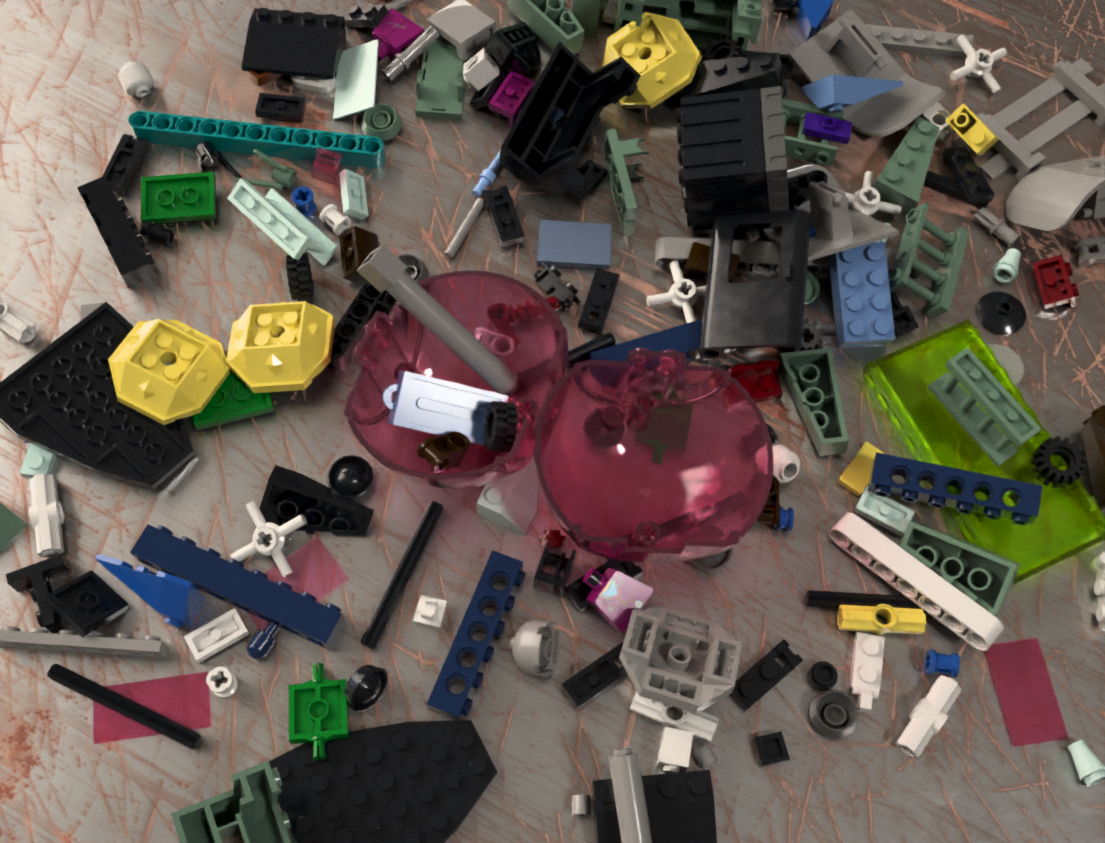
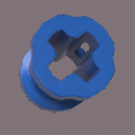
M307 187L296 188L291 195L292 201L296 205L295 208L305 217H312L317 209L313 201V192Z
M928 650L925 656V673L947 674L950 678L955 679L960 668L959 654L952 653L951 655L935 653V650Z

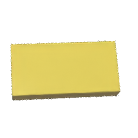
M866 441L840 476L837 483L859 497L869 484L876 452L885 453Z

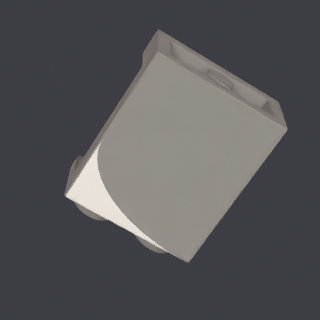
M456 0L427 18L428 27L432 26V29L435 28L439 35L455 45L458 58L463 62L483 48H486L490 39L497 31L496 22L466 0Z

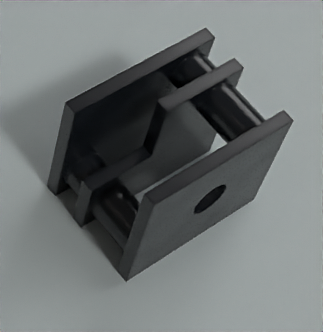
M547 541L534 577L533 589L537 590L539 581L550 584L551 595H553L555 587H559V597L563 598L565 587L575 562L576 550L572 551L571 557L568 559L565 558L566 553L562 552L561 556L550 553V542ZM546 562L557 565L554 575L543 572ZM562 567L567 568L564 578L559 577Z

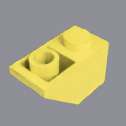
M964 103L945 120L980 156L999 140L990 128Z

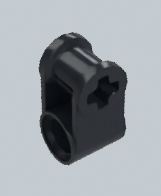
M813 170L797 177L788 178L789 207L791 209H799L809 205L810 191L808 190V184L812 181L827 183V174L821 170Z

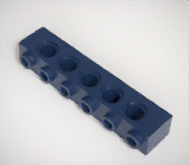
M876 452L868 490L874 491L875 495L881 497L898 496L906 502H927L929 506L934 508H944L946 506L956 508V511L959 513L971 514L975 512L984 514L983 516L988 519L998 520L1004 518L1011 520L1016 525L1025 526L1032 524L1038 518L1042 486ZM899 475L903 477L905 483L898 484L894 482L892 476ZM919 481H928L932 489L922 488ZM953 486L957 488L959 495L950 494L947 487ZM974 492H982L987 500L981 501L977 499ZM1003 497L1012 499L1015 506H1007L1003 502Z
M492 550L428 699V710L455 721L461 720L463 715L468 716L473 704V700L470 699L473 689L478 690L484 677V673H481L485 662L489 664L494 654L495 648L492 647V643L495 637L500 638L504 630L505 622L502 621L506 611L511 612L516 597L512 596L516 587L520 588L524 581L526 572L523 571L522 561ZM497 581H503L507 584V587L504 590H496L493 588V584ZM486 606H494L497 612L488 616L482 610ZM475 631H483L487 635L482 641H475L471 636ZM466 656H472L476 659L475 664L471 667H464L460 662ZM454 682H461L465 685V689L459 694H454L449 690Z

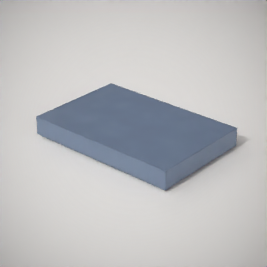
M540 220L537 265L543 266L541 263L544 262L547 266L553 264L558 267L609 270L612 224Z

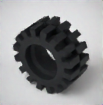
M722 35L718 41L716 38L713 39L714 43H708L706 45L708 49L704 48L701 55L702 61L720 59L727 54L729 55L726 58L746 56L738 40L734 41L731 35H727L726 39Z
M303 253L299 260L287 255L286 269L292 300L313 298V280L308 254Z
M492 401L487 409L488 415L485 417V448L492 451L511 452L516 442L515 435L518 433L517 405L515 403Z
M1056 436L1054 439L1051 437L1043 442L1033 453L1031 465L1035 466L1032 468V472L1039 473L1036 476L1038 480L1041 478L1045 479L1044 485L1048 486L1052 483V488H1057L1058 486L1065 488L1074 483L1084 473L1086 464L1083 463L1087 459L1086 456H1080L1084 451L1082 448L1078 450L1075 448L1078 445L1075 441L1069 444V438L1065 437L1061 441L1060 436ZM1054 454L1063 458L1067 464V470L1063 471L1055 468L1050 462V455Z

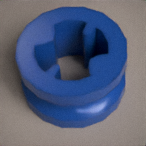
M780 507V521L776 529L782 530V528H786L787 531H792L794 510L790 507L787 510Z

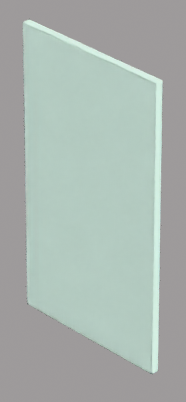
M378 39L342 52L336 73L334 120L375 108Z

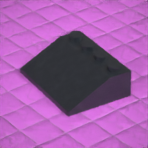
M255 8L249 20L241 66L242 71L249 70L260 73L269 72L271 74L334 79L346 43L345 18L334 14L322 15L312 12L300 13L291 12L290 10L279 11Z
M710 770L642 776L652 843H717L715 804ZM612 779L593 780L591 794L596 843H621Z

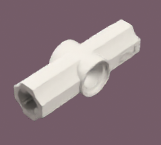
M0 299V331L6 332L22 344L30 342L35 337L38 329L37 326L10 308L4 300Z
M43 473L34 475L30 479L32 506L29 507V519L35 530L37 554L40 557H54L64 552L61 524H64L65 517L62 505L58 501L57 481L53 474Z
M940 675L935 680L926 697H923L915 706L909 716L911 720L895 743L905 755L917 759L922 754L931 737L936 735L948 718L947 712L962 690L956 681L950 677Z
M637 691L629 709L632 712L662 723L664 727L693 732L694 737L708 743L712 740L719 719L702 711L693 713L671 705L665 707L661 702L639 696ZM667 709H677L681 714V719L671 720L667 716Z

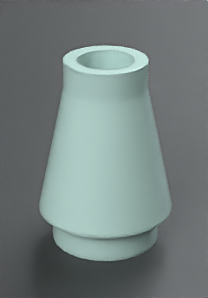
M1014 248L1007 250L1006 254L993 267L994 277L997 281L1009 283L1017 277L1021 257L1019 250Z
M1084 740L1077 741L1068 746L1080 781H1084L1087 786H1092L1105 780V765L1090 750Z

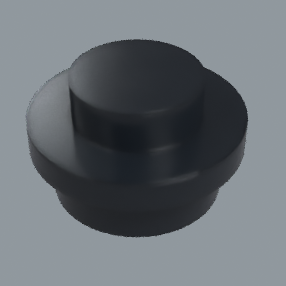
M821 661L811 667L809 679L817 689L828 690L836 684L838 674L832 664Z

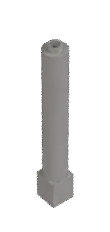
M384 244L370 252L358 268V273L380 293L386 290L497 393L510 395L518 387V376L405 272L407 266Z
M631 747L613 749L614 755L608 756L621 843H652L638 752H632Z

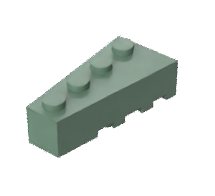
M822 348L780 353L778 368L819 456L846 453L849 439L832 349Z

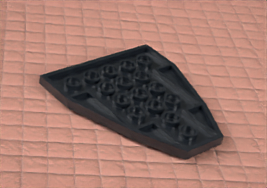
M105 302L0 382V421L17 437L91 471L154 490L194 455L183 418L162 425L118 402L108 359L134 326L109 303Z
M471 720L403 722L350 731L349 738L333 739L325 742L326 759L321 760L320 757L319 761L313 760V744L307 742L269 761L271 769L277 768L280 774L282 793L278 794V803L282 812L286 811L291 825L290 831L297 843H446L461 827L498 774Z

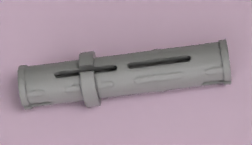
M429 26L404 51L397 53L394 56L395 59L388 66L381 70L382 75L389 82H392L404 69H409L410 64L440 37L435 28L432 29V26Z

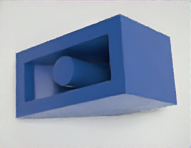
M834 0L798 1L797 8L799 12L797 20L806 41L819 32L830 15Z

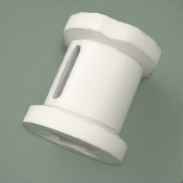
M334 204L327 205L319 215V220L333 228L337 236L344 234L352 223L351 219L348 216H343Z
M223 666L216 667L207 675L206 683L218 697L228 698L236 692L238 688L237 678L227 668ZM225 677L228 680L227 683H222L219 687L217 683L223 682Z

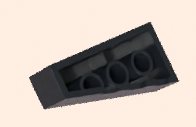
M777 52L700 61L692 82L683 88L682 98L752 89L761 90L760 88L781 86L782 89L784 71L779 54Z
M106 176L77 187L127 287L130 288L155 277L156 275L152 267L156 264L150 252L144 253L143 248L147 246L140 233L135 235L133 230L137 229V226L131 215L125 216L124 212L128 211L122 197L116 198Z

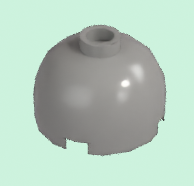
M533 619L523 624L518 629L516 635L512 637L510 650L513 652L514 660L518 667L525 673L541 677H548L552 674L553 670H549L551 661L557 663L560 650V632L554 631L553 626L557 625L555 621Z

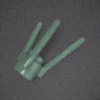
M257 149L253 151L258 159L275 168L272 173V179L275 180V183L246 178L241 179L247 180L251 185L271 187L280 191L283 190V187L290 189L293 186L297 176L295 170L278 163ZM235 178V182H238L240 178Z

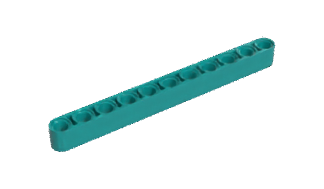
M148 111L133 112L128 118L135 138L148 139L149 143L196 148L200 143L208 141L214 145L216 150L256 155L253 151L257 149L269 157L367 168H379L385 163L383 142L378 137Z

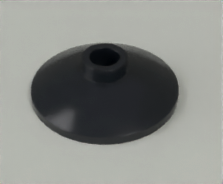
M995 291L987 293L979 300L976 307L977 318L981 325L997 335H1012L1018 332L1026 321V311L1022 303L1016 297L1006 292Z

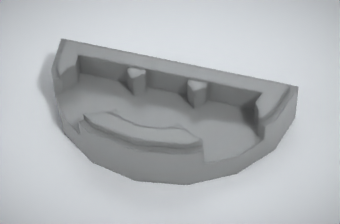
M986 345L984 348L985 353L1010 391L1018 385L1024 375V365L1020 356L1005 345Z

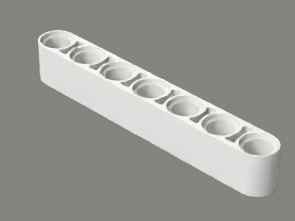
M846 513L829 531L830 538L835 544L974 648L987 651L1002 633L1004 627L999 619L854 513Z

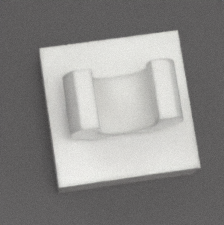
M420 595L413 623L441 630L448 605L447 601Z

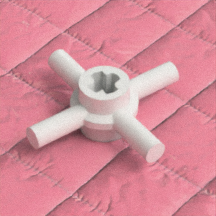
M964 34L959 36L956 41L967 55L965 66L950 73L951 80L955 81L966 75L972 79L982 77L993 94L1000 91L1001 87L990 71L993 62L1005 57L1007 50L1001 48L992 53L985 49L975 51Z
M871 171L864 172L861 190L856 191L854 194L845 192L849 200L848 203L852 204V208L868 216L876 213L877 210L895 215H900L902 206L880 201L879 192L872 187L874 174Z
M672 261L669 266L675 283L670 287L668 293L647 296V304L652 306L671 302L676 309L683 310L687 323L696 321L692 306L695 305L698 297L705 296L706 286L696 287L691 280L684 279L679 262Z
M255 500L247 503L245 506L257 527L253 533V542L232 553L231 557L240 562L256 552L263 555H272L282 576L290 575L293 571L282 552L286 539L285 536L307 524L305 517L300 514L279 526L276 523L266 522ZM268 534L272 536V540L269 541L270 543L266 541V538L269 537Z

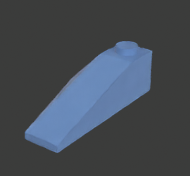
M830 75L803 86L802 92L819 109H828L829 113L842 112L844 107L902 87L903 81Z

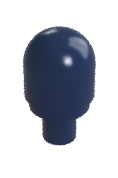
M270 622L264 631L259 630L256 632L247 645L249 656L253 659H263L274 646L276 640L273 637L280 627Z

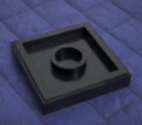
M92 570L47 594L45 597V603L82 637L128 611L129 604Z

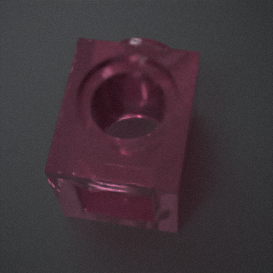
M318 147L311 178L334 185L342 154Z

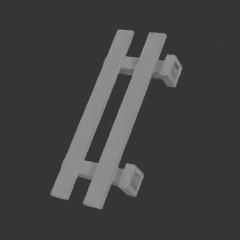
M1082 58L1072 64L1069 61L1064 62L1061 60L1052 69L1055 73L1053 77L993 116L990 114L985 115L983 112L977 115L999 138L993 145L999 154L979 167L980 171L990 181H993L1014 166L1018 170L1014 177L1020 181L1030 171L1041 166L1046 158L1040 152L1032 155V153L1094 112L1098 116L1094 123L1100 128L1105 126V82L1097 87L1086 77L1093 72L1094 68ZM1066 89H1069L1079 99L1018 141L1006 130ZM961 137L953 142L956 148L966 147L969 153L974 151Z

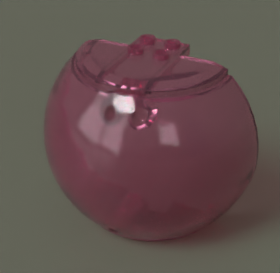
M487 271L449 272L417 282L518 376V387L512 394L507 395L509 396L507 403H515L517 405V419H519L517 425L518 433L515 435L516 440L513 442L511 451H492L486 449L485 445L470 442V446L460 466L445 470L439 474H435L431 470V465L424 458H420L416 452L419 445L427 438L441 435L387 423L390 409L382 401V394L388 385L397 383L399 371H407L497 392L397 300L389 316L386 313L376 311L372 320L366 325V332L361 342L354 349L353 358L360 367L361 372L346 399L344 415L352 432L373 458L405 479L444 489H465L484 486L499 481L526 467L543 445L551 429L561 401L567 374V331L557 312L549 302L528 285L514 278Z
M637 348L629 351L625 362L587 360L575 363L574 369H569L558 380L546 398L538 418L534 442V464L537 481L550 513L561 529L579 548L591 554L618 561L670 563L710 557L729 550L739 543V540L751 529L760 516L768 499L773 477V450L769 431L762 413L747 390L735 378H731L730 372L712 366L686 365V353H679L676 350L650 351L647 348ZM665 523H671V524H668V525H666V526H664V527H661V528L659 527V525H662V524H665Z

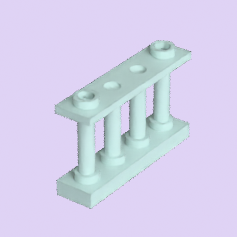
M240 178L227 198L293 259L299 260L306 250L322 265H326L339 247L274 188H271L267 195L264 196L247 180Z

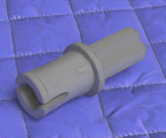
M984 207L980 208L974 215V219L990 231V235L994 234L1007 244L1008 247L1020 236L1003 223L1004 219L999 220Z

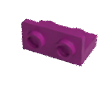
M511 70L490 100L489 109L508 117L509 126L512 127L532 92L535 81Z

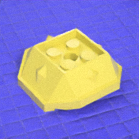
M645 12L642 14L640 26H636V22L632 21L607 38L602 67L619 57L628 62L641 76L636 84L638 86L636 91L629 97L621 98L619 102L624 109H652L692 82L702 56L678 19Z
M282 301L274 304L250 305L242 317L233 322L226 363L229 369L253 393L305 390L312 383V379L321 373L331 362L335 329L334 316L306 301L289 303Z
M157 319L154 321H138L108 359L118 402L162 425L201 413L230 374L222 344L178 320ZM168 362L174 363L173 365H164Z

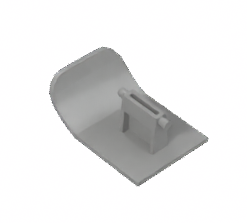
M852 9L788 54V57L810 83L830 75L903 81L902 87L843 108L842 120L852 122L853 129L872 137H884L901 130L945 95L942 88L922 83L906 74Z
M1105 155L1042 165L1030 171L1011 191L1005 203V214L1008 220L1043 231H1055L1066 226L1077 212L1080 218L1096 219L1105 217Z
M808 163L787 169V178L797 177L813 170H821L828 177L827 183L812 181L808 184L810 204L799 208L811 214V224L816 230L815 236L810 237L808 261L899 235V230L853 209L848 203L849 200L846 197L845 191L840 189L833 174L825 167L815 163ZM770 226V228L761 229L766 238L781 246L782 227L771 228Z

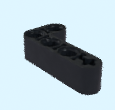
M366 282L334 329L331 362L328 364V367L335 371L345 369L379 316L398 322L407 317L408 311L386 290L380 293L372 284ZM360 314H366L363 317H358ZM353 333L352 336L345 337L346 334Z

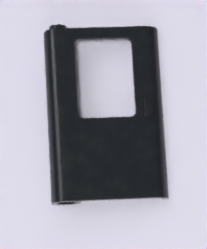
M795 209L738 215L724 214L713 220L699 343L700 356L707 359H720L724 356L725 349L788 346L801 350L811 214L809 212ZM783 223L778 278L774 281L729 283L733 237L737 226Z

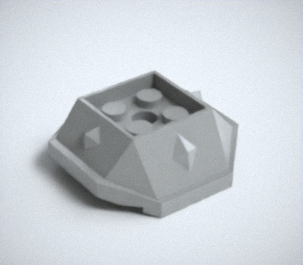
M663 606L651 607L646 610L634 609L619 658L639 696L661 702L665 707L671 705L698 713L733 692L742 643L735 637L732 638L717 623Z

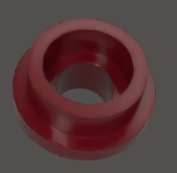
M544 530V535H539L541 547H545L548 541L550 542V548H562L563 541H566V536L560 535V530Z

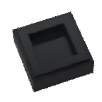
M782 731L753 738L761 768L790 760Z

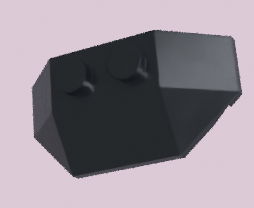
M525 21L497 30L486 46L490 51V57L496 63H500L503 66L527 73L542 65L541 52L538 47L540 44L539 38Z

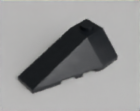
M275 465L269 477L259 508L266 522L276 523L279 526L302 514L307 524L294 531H306V534H315L316 531L332 532V534L366 535L374 513L373 509L301 473Z

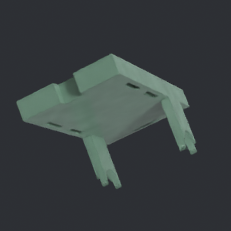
M444 40L434 41L424 51L421 70L418 69L417 103L415 113L416 117L462 120L466 81L463 76L464 62L458 58L456 46L444 44Z
M616 129L606 130L603 159L606 170H608V178L624 236H630L634 234V219H636L637 204L630 181L644 179L645 177L639 176L635 172V168L640 166L641 163L626 165L624 157L644 155L649 152L642 151L638 146L645 138L619 141Z

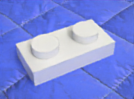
M234 608L184 636L196 661L200 663L250 633L238 611Z

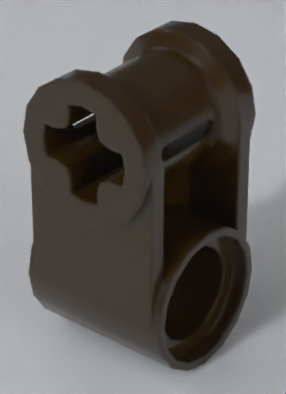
M454 431L441 436L427 438L419 445L416 453L431 465V470L435 474H439L445 470L460 466L470 446V440L464 434Z
M772 474L760 475L752 487L750 525H755L756 523L772 524L773 527H778L780 485L778 479ZM760 485L768 486L771 493L763 492L760 489Z

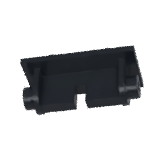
M542 262L541 264L545 269L543 271L538 270L534 274L535 282L547 294L553 288L556 289L549 296L558 298L560 309H570L573 305L571 302L573 299L581 302L575 295L578 293V290L569 281L564 284L560 280L562 274L553 264L548 267Z

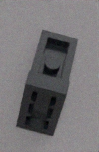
M60 554L6 574L8 585L17 592L29 588L33 601L37 602L39 607L36 617L42 628L45 627L51 633L64 630L61 617L45 603L46 595L54 591L51 580L72 573L70 562L63 555Z

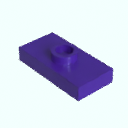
M806 112L802 134L848 144L852 122Z

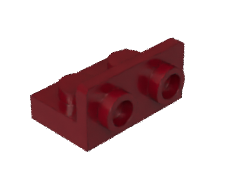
M1062 255L1032 263L1044 308L1047 309L1070 303L1071 307H1075V298L1079 297L1076 283L1071 284L1069 277L1073 276L1070 263H1064Z
M762 360L752 365L737 364L729 368L725 382L731 405L738 406L781 399L783 393L777 375L778 361Z

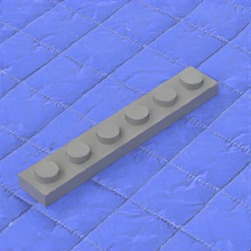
M865 24L886 50L967 58V55L956 41L963 34ZM965 35L974 48L973 35Z
M3 626V629L0 630V648L167 659L169 650L161 641V638L155 636H144L142 640L133 639V636L127 634H116L115 638L105 637L104 634L98 632H91L87 636L82 637L70 630H59V634L49 633L48 630L41 628H31L30 632H26L13 626Z

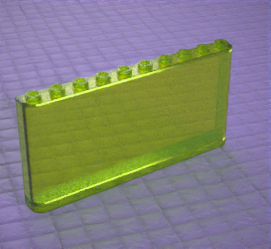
M969 319L865 365L862 371L865 384L914 460L1042 486L1038 518L1032 524L1025 526L1016 525L1009 519L1000 518L992 520L985 518L984 514L975 512L963 514L957 512L956 508L944 507L965 541L1021 563L1013 586L1105 541V516L1099 509L1095 498L1088 493L1082 484L1080 477L1065 488L1060 486L1052 488V483L1048 486L1044 485L1045 479L1041 478L1038 480L1036 476L1039 473L1032 472V468L1035 466L1031 465L1033 453L1043 442L1051 438V435L1041 425L1035 411L1028 406L1021 391L1015 387L1008 377L1006 369L999 364L993 350L986 345L980 336L979 330L972 325ZM967 347L1042 429L1018 448L1012 443L1018 452L998 467L928 388L929 384L945 373L949 372L952 374L945 366L946 362ZM959 382L958 384H959V385L966 391V393L969 395L970 393H969V392L962 386V384ZM976 402V404H977V405L982 409V411L987 415V413L985 412V410L978 404V402ZM994 423V424L997 426V428H998L1004 435H1006V434L1001 430V428H1000L996 423ZM1054 454L1050 455V462L1055 468L1063 471L1067 470V464L1063 458ZM953 486L947 487L950 494L959 495L957 488ZM974 492L977 499L981 501L987 500L982 492ZM1003 497V502L1007 506H1015L1012 499Z

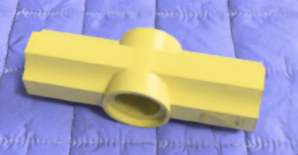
M879 604L876 607L840 605L838 607L837 625L839 630L865 631L875 635H883L885 633L922 635L925 632L926 614H924L923 609L893 608L887 604ZM876 615L883 616L886 620V625L879 623Z

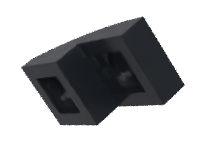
M894 291L891 292L895 337L898 338L919 328V325L908 305L903 307Z

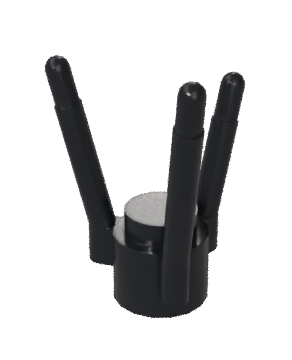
M202 142L196 147V153L199 157L196 162L200 172H205V165L207 167L216 166L218 160H220L235 178H242L223 157L221 151L216 150L211 142Z

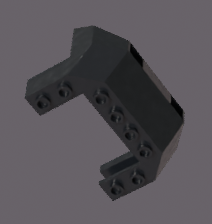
M559 41L501 146L499 164L519 181L557 196L565 192H571L580 185H586L592 178L591 172L595 164L589 162L577 169L574 168L576 161L582 155L581 150L590 140V133L593 127L600 121L599 115L603 108L611 103L616 104L625 96H631L638 87L636 84L641 75L622 57L592 72Z

